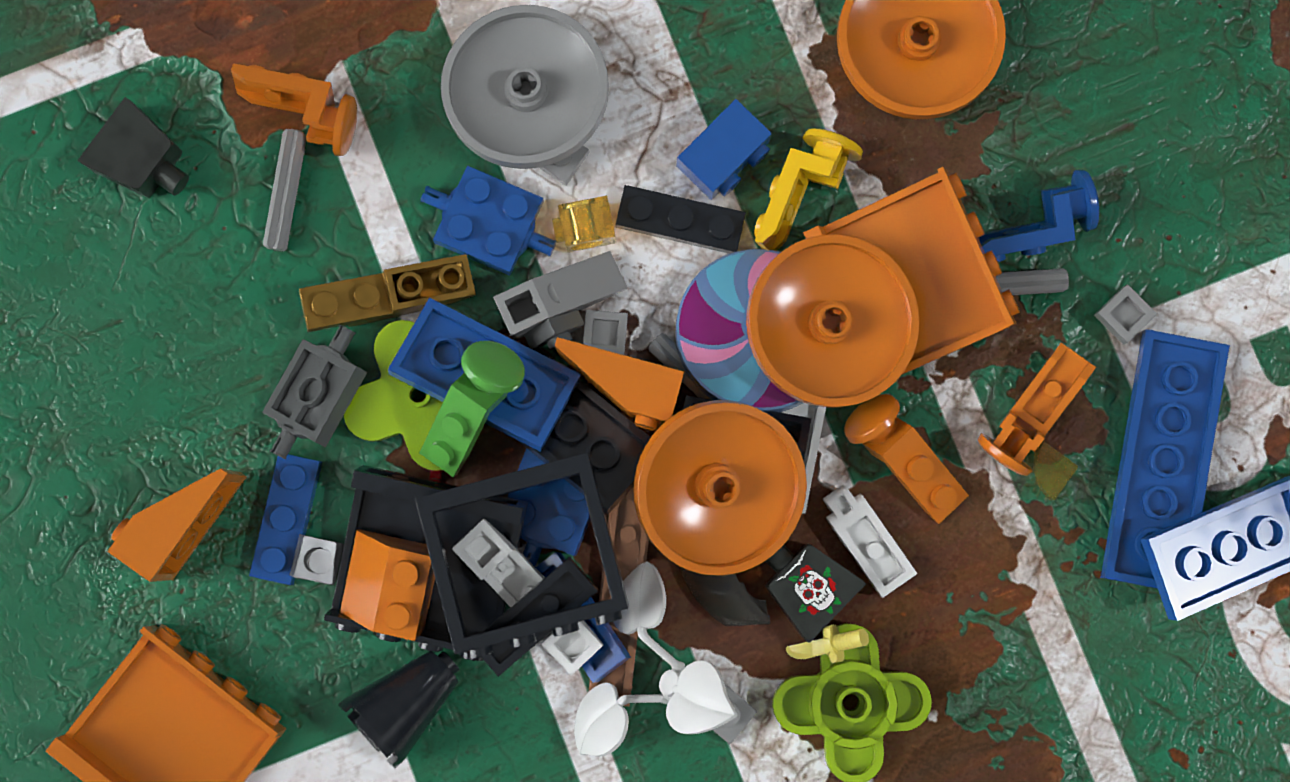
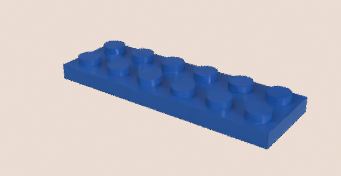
M1148 329L1142 331L1100 578L1158 589L1140 539L1202 513L1230 345Z

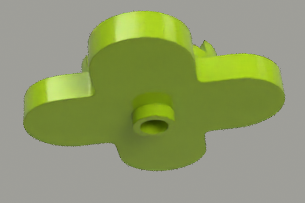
M407 320L394 321L386 325L378 333L374 343V354L381 372L380 379L358 388L344 413V420L348 429L355 436L366 441L377 442L402 434L412 459L418 465L432 471H443L419 453L443 402L428 394L424 401L420 403L414 402L411 395L415 388L388 373L389 366L414 325V322Z
M852 623L837 625L840 633L865 629ZM865 629L869 636L867 646L844 650L845 659L837 663H831L827 654L820 655V672L818 674L796 675L785 679L775 690L772 699L773 713L780 725L787 731L798 735H823L826 764L830 771L844 782H867L879 772L883 764V735L890 731H908L917 728L927 719L932 704L928 687L917 676L903 671H880L878 644L874 636L867 629ZM849 694L856 695L858 699L857 706L852 710H847L843 706V699Z

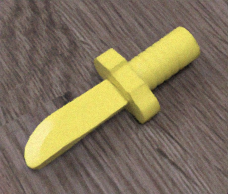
M833 624L822 629L823 638L812 640L810 643L803 642L789 645L786 647V651L791 657L796 659H808L827 654L831 663H837L845 659L844 650L867 646L869 636L865 629L840 633L837 626Z

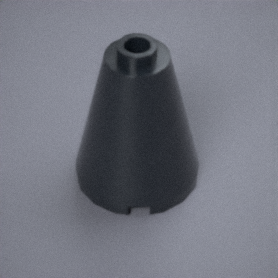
M428 651L346 697L338 706L344 712L349 711L351 708L353 709L347 717L370 744L388 758L386 761L395 769L405 760L459 683L455 674L460 669L444 651L438 655L433 651Z

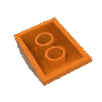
M557 337L555 347L558 355L626 416L635 419L634 423L637 427L656 432L664 422L673 416L684 371Z
M220 468L138 512L131 519L125 518L112 533L111 539L114 543L107 552L149 582L174 580L247 476L241 472Z

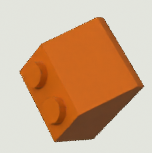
M358 529L356 531L340 613L372 632L415 641L425 629L435 581L427 544Z

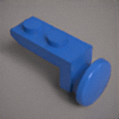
M1075 170L1072 174L1071 185L1041 190L1045 221L986 232L985 235L978 237L984 252L992 250L998 262L1006 259L1005 254L1021 251V255L1044 253L1048 245L1076 240L1074 219L1078 220L1085 232L1094 230L1099 222L1100 211L1097 190L1090 174L1085 170Z

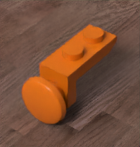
M233 63L231 72L238 95L251 104L304 114L302 118L303 124L310 125L306 136L307 142L320 145L324 143L333 145L335 156L346 155L351 147L357 123V103L353 96L345 94L340 101L339 107H335L331 82L307 78L299 73L286 74L270 71L258 65L245 66Z
M1061 342L1000 423L999 427L1002 430L995 440L983 433L980 434L978 442L981 447L1008 469L1020 475L1028 476L1033 469L1023 461L1030 450L1034 452L1045 439V435L1085 384L1096 366Z
M881 394L863 402L852 412L846 421L844 433L848 441L853 444L862 443L871 455L884 462L921 508L937 524H940L969 495L913 426L897 418L900 409L897 399L889 394Z

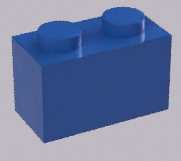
M735 99L677 157L676 167L710 200L719 192L725 197L741 181L737 174L748 163L754 168L770 152L771 149L766 145L769 143L772 133Z

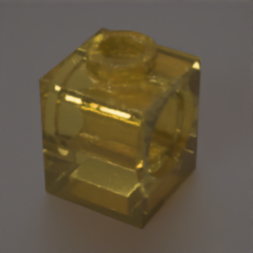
M607 195L558 205L560 217L552 218L556 242H565L567 253L616 243Z

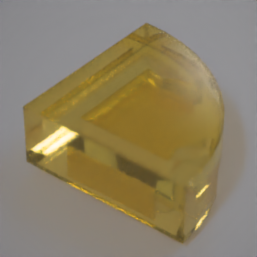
M1042 442L1034 457V475L1040 490L1048 499L1053 501L1079 466L1046 442Z

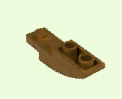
M467 254L384 269L383 273L299 288L307 332L338 327L339 325L352 327L422 311L429 297L446 305L476 295Z

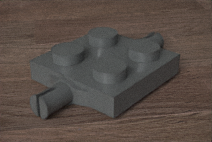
M339 325L329 346H316L304 339L302 340L262 412L275 419L278 426L282 428L270 452L286 460L297 437L310 439L324 447L327 446L367 374L366 371L351 364L347 357L343 355L356 334L355 332Z

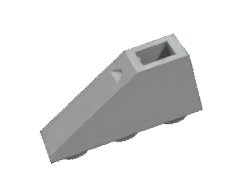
M611 251L533 278L493 298L514 341L525 337V333L548 318L577 309L581 311L628 288Z

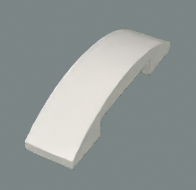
M486 519L478 523L452 548L481 580L485 579L510 607L545 578ZM584 621L578 622L580 629L578 631L555 637L553 631H551L542 639V645L571 676L603 646V643Z

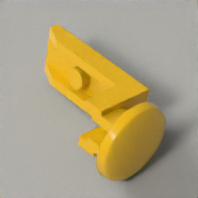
M813 128L808 129L803 136L804 142L814 148L812 154L790 148L781 174L776 175L771 183L769 191L771 200L766 213H762L759 216L755 225V242L761 249L777 251L786 242L809 181L835 189L839 188L847 161H860L863 151L857 143L841 134L825 129Z

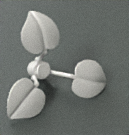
M647 561L635 568L623 581L629 608L621 610L622 619L613 622L621 633L630 635L637 631L638 637L671 665L672 669L666 671L660 678L659 689L661 694L623 695L619 698L617 688L613 684L602 683L593 687L581 701L575 718V742L581 755L605 756L621 745L628 730V713L623 707L628 703L660 702L667 704L666 717L670 726L683 734H699L711 731L737 717V712L728 697L724 680L719 670L712 663L695 661L685 667L683 662L676 660L648 635L646 628H655L662 622L666 609V592L657 568Z

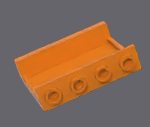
M944 167L937 169L938 173L824 227L818 225L803 232L806 239L819 235L837 234L867 241L888 254L903 270L913 288L919 309L918 340L914 354L903 374L1016 325L1017 323L1013 315L1020 313L1010 289L1002 292L996 276L1002 274V271L993 251L985 253L978 237L985 235L976 213L974 211L969 214L966 213L961 198L967 196V193L957 172L949 175Z
M161 624L159 627L156 625L144 626L140 630V633L143 634L141 639L66 734L56 737L45 751L83 782H246L285 732L286 728L279 723L281 716L275 710L264 703L257 706L245 696L248 690L241 683L231 677H227L224 680L212 670L215 664L208 657L196 650L190 653L179 644L182 638L174 630Z

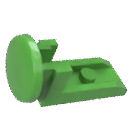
M486 340L478 341L471 344L465 350L461 358L464 373L451 385L419 452L453 478L467 460L489 414L506 398L508 393L517 390L523 383L525 368L522 360L513 350L501 343Z

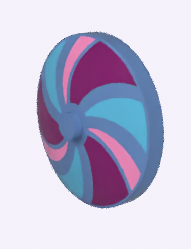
M748 249L727 254L701 270L689 284L682 297L675 329L678 354L686 373L693 383L712 400L737 401L762 411L775 412L787 411L803 404V402L782 392L766 377L753 356L747 335L746 316L752 288L763 269L781 252L765 249Z

